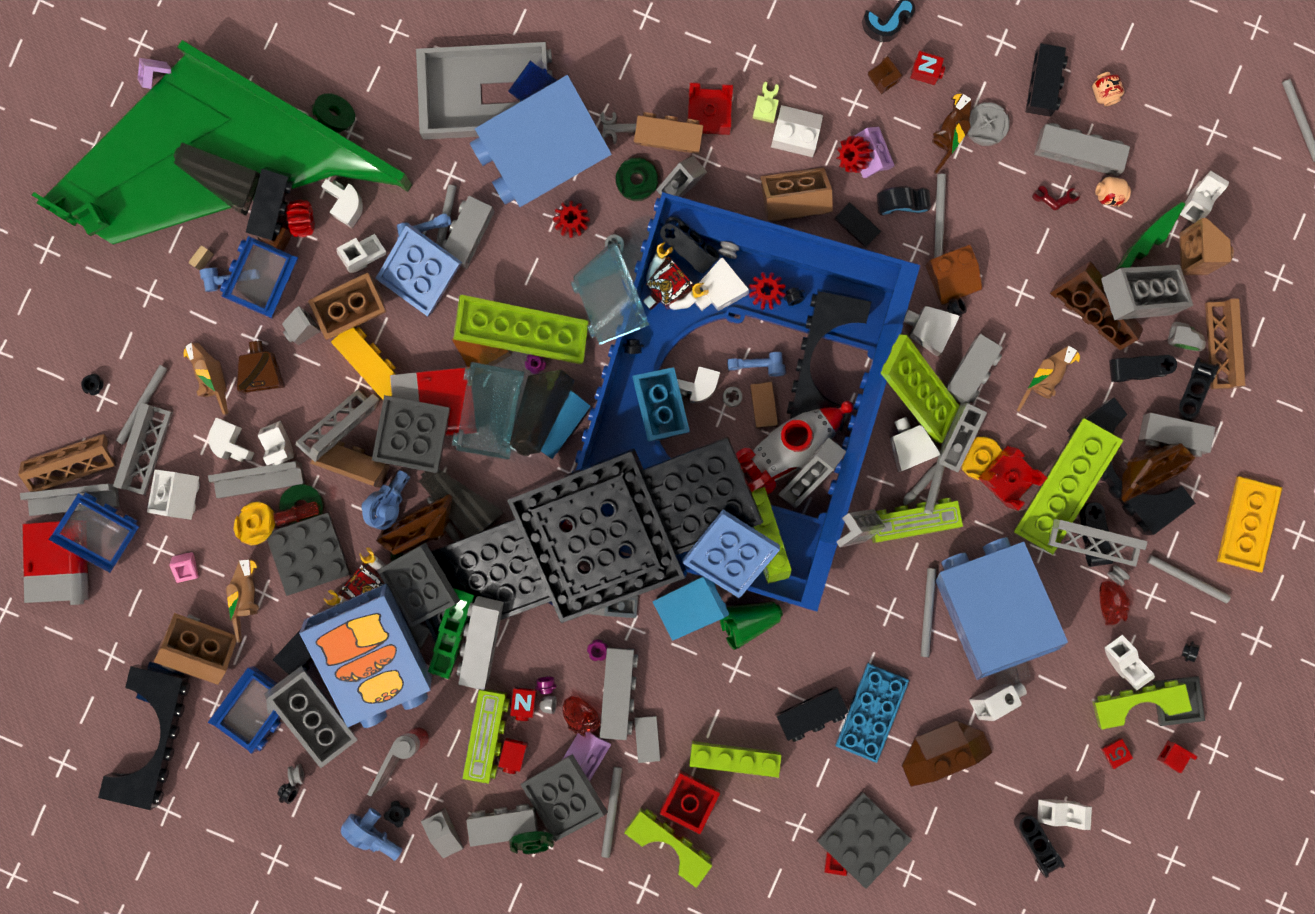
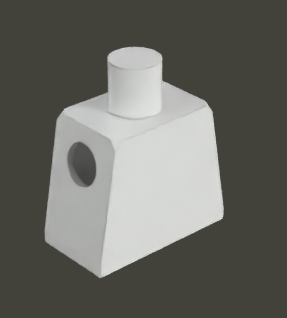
M721 258L699 282L704 283L701 285L700 290L702 292L708 290L709 293L701 296L695 304L703 311L712 303L720 311L747 296L749 289L727 262Z
M925 306L920 314L908 310L904 322L913 326L909 335L910 338L934 355L939 356L943 352L960 316Z
M907 417L894 422L899 434L891 437L890 441L898 472L940 455V452L922 425L911 429Z
M1020 682L1014 686L1012 684H1001L969 701L979 720L995 721L1021 706L1022 703L1019 698L1026 695L1027 691Z

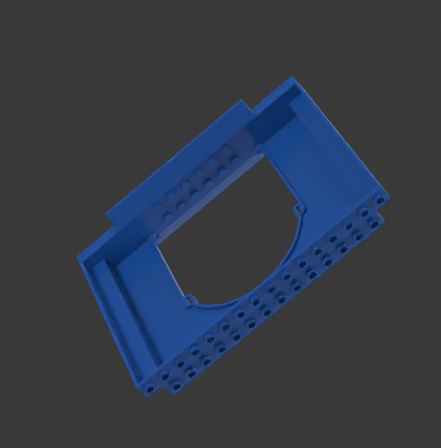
M662 192L661 198H657L654 205L655 217L650 219L648 224V240L644 239L642 243L641 261L638 260L635 266V282L631 281L628 288L630 298L628 303H624L621 315H624L622 323H618L615 330V336H617L615 345L611 344L608 357H610V362L608 366H604L601 377L604 378L602 387L598 386L595 394L597 404L595 408H591L588 420L591 423L589 429H585L582 436V442H584L582 451L578 450L575 463H578L576 470L633 448L636 450L643 469L671 459L664 450L660 440L648 442L632 376L660 370L671 350L684 337L696 329L723 319L730 323L740 324L744 321L746 315L808 334L809 329L805 328L807 316H812L813 307H810L812 294H817V289L870 299L871 306L867 324H844L832 329L822 337L868 351L867 355L872 359L869 372H864L859 387L863 389L862 394L858 393L853 409L857 410L856 416H851L847 430L851 431L850 436H845L841 447L846 453L835 468L834 473H838L837 479H832L828 494L832 496L827 512L821 513L817 519L771 505L792 571L788 579L767 584L764 571H762L747 589L757 594L817 612L836 547L838 546L836 541L840 539L845 522L842 517L848 513L887 381L882 376L881 371L891 353L893 344L902 332L903 322L920 265ZM678 216L692 230L696 231L704 241L714 247L717 252L722 248L720 245L722 241L733 243L740 247L739 251H736V259L719 254V259L705 273L698 272L673 248L672 253L667 255L666 259L668 261L672 260L693 283L691 285L692 288L723 258L748 289L749 284H756L753 281L755 276L762 280V272L765 273L766 278H769V274L772 272L774 273L773 280L779 276L782 278L779 284H785L786 286L782 292L786 294L787 290L798 287L799 290L805 291L803 294L805 300L797 305L788 306L784 298H779L781 301L780 306L773 302L774 308L770 310L769 304H766L765 309L762 310V302L754 305L753 301L755 298H749L748 294L720 311L712 303L703 311L695 303L689 308L673 310L665 308L658 296L653 295L646 281L650 263L657 253V246L666 242L661 237V228L668 217ZM666 242L663 249L667 252L672 246ZM666 259L660 269L669 264ZM687 287V289L678 298H684L688 293L691 292L689 290L690 288ZM764 287L762 293L764 294L765 292L766 295H770L773 289L769 290V287ZM649 296L656 302L650 308L643 302ZM735 314L740 315V319L734 318ZM627 339H639L640 344H644V347H642V353L628 354L624 353L623 344L627 343ZM603 504L602 509L604 513L608 515L614 513V507L611 504ZM623 545L620 547L621 552L632 555V549L629 546ZM689 551L680 554L682 561ZM684 564L687 572L702 576Z

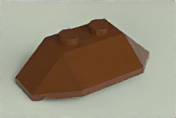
M1182 443L1162 446L1156 450L1150 449L1142 457L1132 458L1127 463L1128 468L1122 476L1121 499L1126 502L1185 472L1195 460V457Z
M448 494L399 519L391 527L381 530L376 541L395 555L409 552L424 543L427 544L433 539H440L445 534V529L449 523L452 496Z
M955 720L915 737L902 763V768L912 787L938 781L976 765L993 752L983 731Z

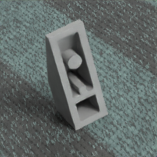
M968 403L960 404L938 460L939 464L959 472L987 412Z

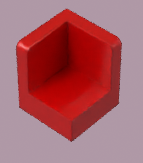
M1167 741L1157 760L1176 772L1182 773L1190 759L1196 761L1198 756L1174 742Z

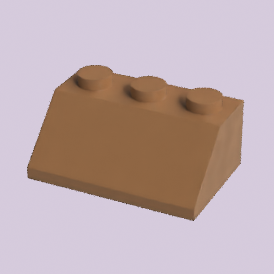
M643 112V116L638 115L634 143L636 145L700 154L703 125H699L700 121L687 119L686 123L678 122V117L665 116V119H658L656 114Z
M824 168L760 176L768 221H781L787 218H802L808 215H823L833 212L832 188Z
M1201 218L1179 233L1180 261L1183 275H1208L1231 262L1234 250L1230 245V239L1207 218Z
M369 273L308 300L326 340L386 313L383 298Z
M341 441L316 462L311 460L310 464L379 488L382 487L390 464L372 461L371 456L364 454L366 451L355 446L352 447V450L345 448V443Z
M174 613L154 662L219 685L227 671L236 644V636Z

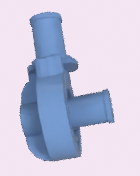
M399 470L389 486L382 485L379 491L373 492L364 500L361 507L362 515L368 526L384 530L394 524L399 514V504L403 500L401 491L411 478L408 474Z
M369 808L363 818L350 814L341 827V834L352 846L362 850L370 849L373 852L380 850L392 858L393 861L399 857L402 848L388 840L386 832L381 833L374 827V824L381 817L378 811Z

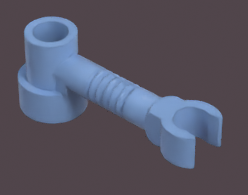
M441 214L433 220L414 225L413 227L420 232H424L434 228L448 227L452 223L450 216L447 217V214ZM405 222L397 225L399 236L409 223Z
M217 268L199 270L200 277L204 281L205 292L219 290L218 285H222L224 279L229 280L231 275L218 276ZM252 269L241 272L237 282L260 279L259 270Z
M782 352L769 353V358L728 359L727 362L728 370L768 367L769 376L786 375Z

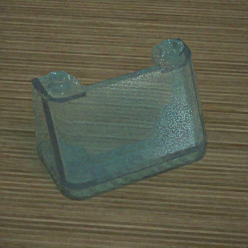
M616 242L606 246L573 276L572 288L575 294H580L591 323L587 325L592 338H597L599 345L649 326L637 290Z
M471 362L470 367H465L463 380H467L460 425L458 433L454 432L452 446H456L455 451L504 461L510 459L511 448L509 443L512 442L511 437L518 396L520 395V390L518 389H520L521 383H523V371Z

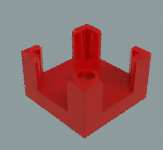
M690 83L688 119L700 121L699 125H703V134L730 135L733 85L724 84L722 85V90L700 89V83Z
M1007 446L978 479L1006 507L1019 511L1025 504L1024 501L1019 500L1032 484L1041 486L1047 480V477L1041 471L1032 469L1022 458L1025 455L1018 448Z

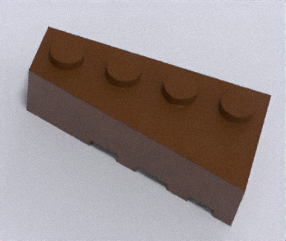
M1090 261L1057 282L1049 294L1054 298H1059L1065 303L1064 306L1071 311L1074 310L1082 317L1085 323L1094 326L1099 330L1098 333L1119 350H1122L1139 340L1143 328L1135 318L1114 320L1101 280L1103 276Z

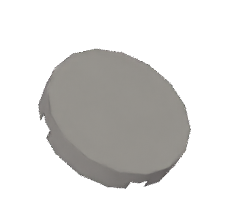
M991 102L981 103L970 111L971 128L967 134L974 143L981 146L995 145L1006 136L1009 130V117L1001 106Z

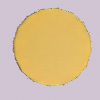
M976 437L961 468L969 477L979 480L980 475L998 457L1002 449L991 438Z
M251 502L240 510L242 511L240 515L235 518L233 528L235 536L241 542L248 545H258L264 542L272 534L276 521L274 511L268 505L261 502Z

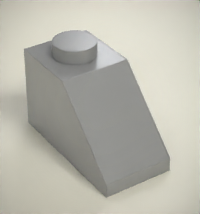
M691 156L679 162L656 190L660 195L664 192L682 197L702 179L707 171L694 156Z
M300 306L295 308L282 323L285 328L283 333L290 343L293 341L297 345L302 344L321 332L311 315Z
M638 596L588 614L636 618Z
M446 808L426 816L421 821L431 844L442 858L464 848Z

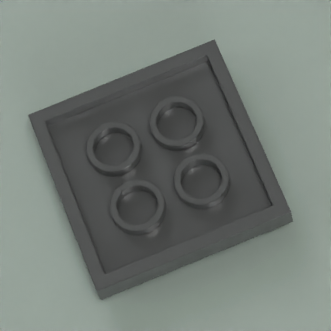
M384 395L372 461L439 473L451 408Z
M330 512L274 530L267 538L286 596L351 574Z
M426 543L377 570L383 582L387 583L398 607L411 627L460 602Z
M573 754L520 784L549 833L553 834L555 842L608 813Z
M863 792L817 839V842L865 889L912 841Z

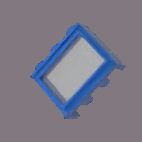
M248 236L246 240L242 239L237 251L241 253L238 260L233 259L229 267V271L232 273L229 280L224 279L220 291L223 292L221 296L272 319L275 309L282 298L283 291L290 280L294 266L298 262V257Z
M86 492L84 495L78 493L48 540L111 573L139 526L135 525L137 520L126 514L122 518L115 514L117 509L106 503L104 506L95 503L97 498Z
M255 666L248 667L207 723L217 727L247 749L249 753L252 754L258 750L261 752L268 743L266 738L271 732L275 733L282 724L280 716L268 703L264 695L277 682Z

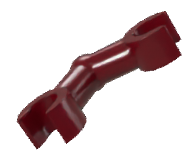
M1044 186L1038 187V190L1043 193L1042 197L1035 193L1032 195L1035 201H1043L1052 210H1058L1068 203L1074 204L1080 198V196L1076 199L1070 198L1069 193L1075 189L1071 188L1063 197L1055 200L1048 195V190Z

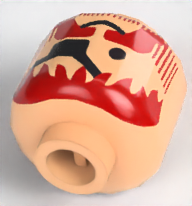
M1110 72L1098 75V80L1092 85L1096 101L1104 104V106H1110L1121 101L1124 88L1120 76L1116 74L1111 75Z
M1106 177L1101 183L1097 184L1095 193L1101 204L1120 207L1128 201L1131 188L1124 179Z

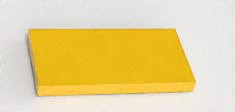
M1240 476L1236 477L1217 562L1259 573L1263 572L1282 487Z

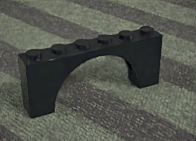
M817 289V294H812L810 307H813L812 316H807L805 328L809 329L808 335L802 339L800 350H804L802 359L798 358L796 366L799 376L798 380H793L791 392L795 394L793 401L788 402L786 414H790V419L816 409L841 407L840 404L825 397L816 387L810 371L811 357L817 343L832 329L848 323L867 324L871 306L870 299ZM844 413L843 419L840 427L838 428V431H842L846 413Z
M1113 397L1084 418L1113 434L1118 424L1128 414ZM1081 420L1067 430V432L1070 434L1068 436L1069 439L1075 432ZM1111 462L1100 480L1105 481L1109 485L1111 495L1122 502L1124 512L1135 519L1137 529L1147 536L1155 535L1196 504L1183 486L1174 487L1159 495L1142 493L1124 502L1121 499L1122 481L1115 473Z
M139 664L130 666L125 688L143 696L154 708L160 724V741L152 759L139 771L124 774L111 772L104 775L98 798L146 810H152L161 804L164 795L161 791L162 786L167 781L169 770H167L168 762L171 761L174 755L173 741L179 734L180 727L177 726L179 717H182L185 710V705L183 704L184 696L188 694L190 689V683H188L189 676Z

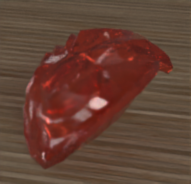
M1110 581L1102 582L1099 587L1101 612L1106 620L1105 625H1116L1121 618L1126 622L1128 618L1127 613L1130 611V599L1125 591L1116 583Z
M575 696L565 699L562 706L563 716L569 730L586 737V732H594L600 727V716L591 705Z

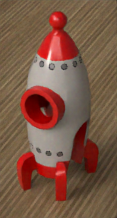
M844 401L840 408H821L802 413L773 430L755 449L743 448L739 450L736 456L741 464L743 473L748 472L753 479L748 483L751 492L765 487L768 495L775 489V481L802 468L828 438L832 440L841 425L844 413H851L853 411V403Z

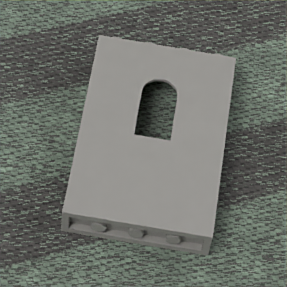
M546 42L416 49L420 135L423 140L479 137L474 128L549 86L548 84L553 83L552 70H548V63H552L551 49H547ZM515 82L519 85L522 83L523 97L518 102L481 104V84Z

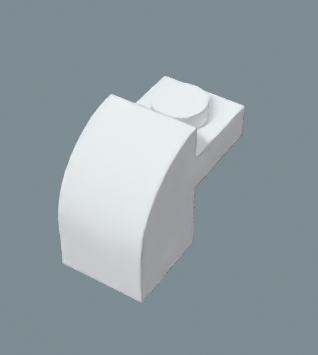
M1210 171L1191 191L1180 215L1193 223L1201 218H1205L1211 212L1216 199L1228 187L1229 181Z
M326 179L321 187L338 199L330 213L342 223L353 228L363 210L360 195L350 184L345 188L335 180L331 183Z
M373 234L360 242L355 238L339 246L337 254L348 272L354 273L367 268V264L386 255V250L377 236Z
M698 367L695 383L677 379L681 396H687V393L691 394L690 403L706 401L713 395L716 389L720 372Z
M215 419L209 432V445L215 455L226 460L230 456L235 460L243 462L244 459L252 460L254 452L235 444L242 428L222 419Z
M281 421L260 429L258 437L265 449L263 459L266 465H278L294 458L291 442Z
M1123 635L1105 647L1106 655L1112 666L1136 690L1155 678L1154 673L1139 659L1137 649Z
M1039 800L1037 821L1051 826H1070L1082 830H1091L1092 807L1066 800Z

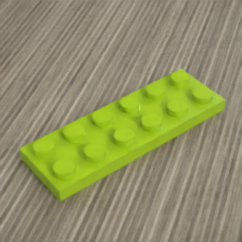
M460 295L453 339L582 364L584 362L588 320Z
M899 334L886 363L883 365L881 374L935 442L943 443L958 411L959 404L909 337Z
M1082 418L1049 472L1047 480L1042 484L1016 526L1014 533L1053 555L1058 547L1050 546L1048 543L1054 519L1074 522L1124 440ZM1058 529L1055 542L1061 543L1067 532Z

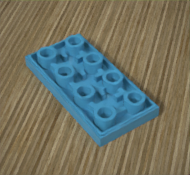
M704 576L652 601L672 641L729 615L726 604L721 599L715 583Z
M867 663L835 746L877 763L909 680Z

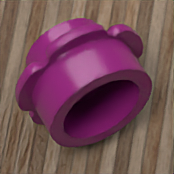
M529 354L527 361H525V368L530 370L532 374H539L546 368L545 357Z
M594 640L587 647L590 659L593 661L605 660L608 645L603 643L602 640Z
M540 677L536 680L537 686H535V689L540 690V694H550L557 687L553 677Z

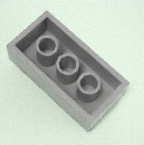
M1180 265L1120 268L1101 278L1114 320L1174 315L1193 306Z
M302 666L264 693L268 703L320 768L358 740L350 727L347 728L343 718Z

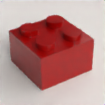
M679 770L660 808V814L701 834L720 795V790Z

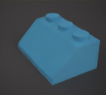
M674 367L632 376L648 442L676 437L690 432Z
M551 379L513 432L553 459L567 438L572 434L577 424L585 416L590 405L574 392Z

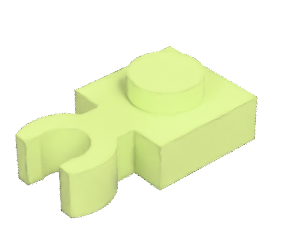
M764 82L762 87L764 97L758 95L753 119L774 123L779 100L773 98L778 94L779 85L776 84L774 91L770 92L767 90V82Z

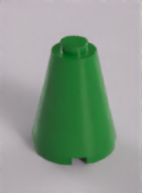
M773 601L726 606L729 615L719 621L722 631L726 630L729 636L726 638L729 646L735 650L778 624L783 613L780 605H776Z

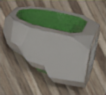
M1174 322L1172 324L1167 340L1169 345L1192 351L1204 350L1206 345L1205 338L1194 327L1181 322Z

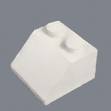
M781 105L771 147L813 157L823 115Z
M155 469L147 513L192 520V515L196 508V493L200 486L199 476Z

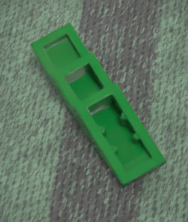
M1179 203L1149 226L1127 250L1115 271L1120 268H1130L1135 258L1141 260L1148 255L1153 244L1159 246L1165 242L1186 203Z
M455 588L453 589L460 602L445 610L438 630L440 632L433 650L434 655L428 669L429 673L446 679L451 677L464 637L465 626L469 619V616H467L470 603H473L475 596Z

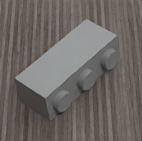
M468 196L466 201H462L459 207L460 215L457 220H453L449 231L451 233L448 240L444 239L441 244L443 249L462 262L460 266L465 269L468 268L495 212L492 206L471 196Z
M982 334L975 337L945 386L953 398L960 403H973L980 393L977 390L981 383H986L991 375L988 372L992 365L996 366L1002 357L1000 351L1003 347Z
M1148 413L1143 415L1139 441H1144L1146 446L1156 448L1159 445L1167 446L1182 443L1193 456L1202 457V454L1211 453L1215 427Z
M529 804L517 805L516 809L507 810V807H500L494 809L493 813L486 814L485 810L472 812V816L466 819L470 847L505 842L515 835L538 831L536 810L534 806L529 807Z

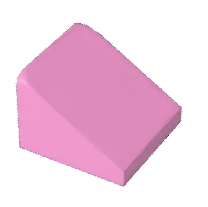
M193 552L171 558L169 565L177 583L199 577Z

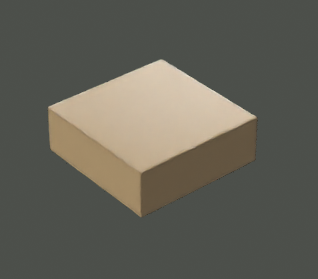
M200 246L190 259L189 264L198 270L204 269L214 254L205 247Z

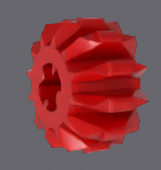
M849 136L847 140L840 141L842 147L836 149L840 152V156L836 157V159L841 160L839 167L845 168V172L860 173L862 169L869 168L868 162L873 160L870 157V153L874 151L868 149L870 142L864 141L862 136Z
M308 200L289 202L286 213L290 233L294 237L312 235L315 230V222L310 202Z
M569 201L568 207H566L564 202L561 203L563 210L556 208L555 213L558 216L553 217V222L557 223L555 229L561 230L562 236H565L567 232H569L570 238L574 237L573 232L581 236L580 228L587 230L588 226L584 223L590 222V218L585 216L588 210H581V203H578L575 207L573 201ZM570 216H574L573 223L568 222Z
M762 272V280L755 276L753 281L756 284H749V289L753 290V292L749 293V298H755L753 301L754 305L762 302V310L765 309L766 304H769V308L772 310L774 308L773 302L779 306L781 305L779 298L785 297L786 294L782 290L786 286L785 284H779L782 280L780 276L773 280L774 273L771 272L769 278H766L765 273ZM764 287H769V290L773 289L770 295H766L765 292L764 294L762 293Z

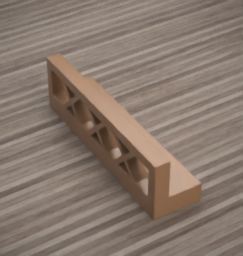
M1229 299L1225 302L1205 303L1209 363L1214 365L1216 363L1220 364L1217 374L1222 370L1228 375V384H1218L1216 375L1214 382L1211 384V389H1232L1246 386L1239 299ZM1212 307H1223V317L1219 321L1213 316ZM1218 327L1225 333V338L1221 342L1214 337V331ZM1219 349L1226 353V360L1222 364L1216 359L1215 355Z
M105 434L22 461L18 475L30 492L42 491L115 466V461L107 450L108 439ZM101 454L106 459L102 463L92 461L93 457ZM77 462L86 465L82 470L73 469L71 466ZM54 470L65 472L64 476L61 477L50 475L51 471ZM39 477L44 479V481L34 486L30 478Z

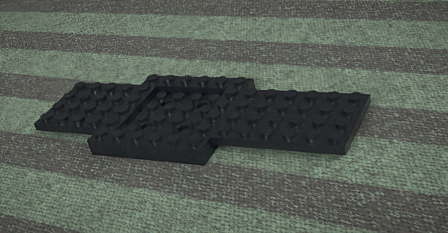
M725 437L643 469L636 450L633 448L517 493L507 500L515 519L434 549L431 552L452 588L475 595L473 603L478 596L504 602L501 620L552 602L560 622L564 623L684 579L687 575V570L680 554L691 550L722 510L730 513L750 527L762 524L763 519L730 439ZM603 504H611L614 507V513L611 515L604 513L602 509ZM562 520H570L573 528L565 530L561 525ZM623 545L629 546L632 549V555L624 556L620 551V547ZM587 561L591 566L590 571L581 570L579 562ZM445 610L425 620L435 644Z

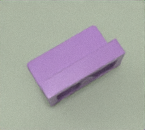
M139 58L137 80L142 88L151 89L153 71L171 74V68L167 62Z
M879 127L866 128L854 135L855 137H864V141L870 142L868 149L874 150L870 153V157L873 160L868 162L869 168L862 169L861 171L863 178H868L878 171L889 170L895 166Z
M582 727L564 758L573 754L590 781L611 744Z

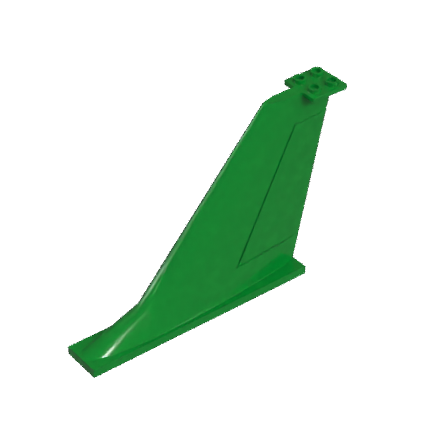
M182 40L178 45V49L184 56L171 68V74L166 73L44 197L33 192L32 196L38 199L36 202L38 205L73 226H76L77 223L81 226L82 224L72 216L71 212L88 202L99 206L110 226L99 231L96 235L114 245L254 201L261 170L264 167L291 174L290 180L293 181L292 189L332 176L397 185L407 192L412 184L405 173Z

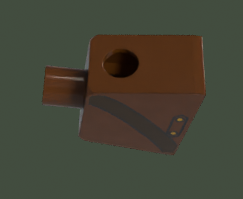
M262 341L249 342L250 354L239 356L237 390L242 393L284 388V382L275 354L270 351L263 352Z

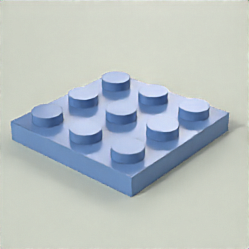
M408 224L405 226L375 279L423 314L429 316L432 314L462 262Z
M722 510L683 558V564L740 598L780 551V545L730 513Z

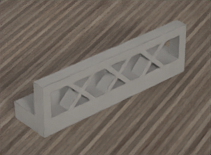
M356 390L296 441L295 445L316 462L376 410L379 398L374 394L366 398L360 391ZM357 398L362 403L354 409L351 402ZM338 413H348L341 422L337 421L336 415ZM323 426H333L327 434L321 435V428ZM308 439L318 440L311 449L305 444Z
M140 403L113 487L146 495L173 412ZM154 413L165 414L163 423L155 427L152 421ZM154 432L157 438L156 444L148 447L145 441L146 437ZM147 453L150 458L149 465L141 468L138 462L139 458ZM138 474L143 479L141 489L130 486L133 477Z
M297 461L208 475L209 482L214 483L216 498L218 499L292 487L299 484L305 485L302 463Z
M113 484L20 493V500L28 501L29 516L66 513L77 494L84 495L85 492L97 498L95 503L104 506L106 503L112 507H119L118 488L113 487ZM79 503L74 512L91 509Z
M874 509L850 512L842 517L851 532L836 542L840 548L864 543L884 530L886 526Z
M1054 519L1048 545L1136 566L1140 549L1146 550L1148 541ZM1058 529L1066 531L1070 540L1063 544L1055 542ZM1083 535L1087 536L1092 544L1085 549H1081L1076 542ZM1108 541L1113 550L1107 554H1102L1097 545ZM1073 542L1075 547L1069 546L1068 544ZM1126 546L1134 548L1131 561L1123 559L1119 550Z

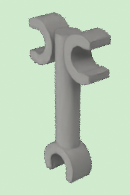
M604 112L600 115L601 123L603 124L601 136L604 141L607 136H611L613 144H616V133L636 131L637 123L615 124L617 121L615 112L612 113L613 118L610 121L605 120Z

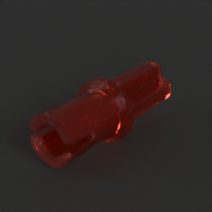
M316 502L301 506L293 505L291 509L275 512V523L277 526H281L293 521L300 522L303 518L318 514L319 506Z

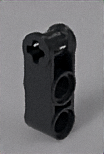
M678 216L667 218L660 231L662 239L672 246L698 272L705 273L719 259L717 250L704 241L696 231L692 230Z
M1171 355L1109 360L1111 382L1164 377L1176 370L1177 361ZM1161 363L1167 365V369L1161 367Z
M1200 357L1197 358L1191 378L1179 405L1178 413L1182 420L1191 422L1198 417L1220 364L1216 363L1214 365L1202 361ZM1200 386L1204 391L1201 394H1195L1191 391V388ZM1189 405L1195 408V412L1193 414H1186L1183 408Z
M1097 502L1085 503L1079 512L1081 525L1109 532L1104 507ZM1095 509V514L1089 515V511ZM1083 535V542L1085 548L1092 544L1088 537ZM1108 541L1097 545L1102 554L1112 551ZM1085 554L1089 567L1113 563L1111 560Z
M1019 813L1014 819L1015 828L1032 854L1043 876L1047 878L1049 873L1059 867L1064 868V862L1053 848L1037 819L1028 813ZM1026 819H1030V827L1028 829H1023V821ZM1037 839H1042V846L1034 849V842Z

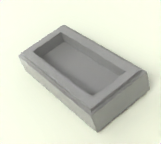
M657 716L635 717L638 763L660 761Z

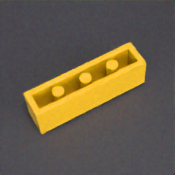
M359 326L356 329L351 328L339 334L331 341L336 349L382 400L384 395L392 396L390 375H397L393 371L396 369L393 363L388 358L385 361L379 355L382 351L373 342L369 344L365 340L367 335Z

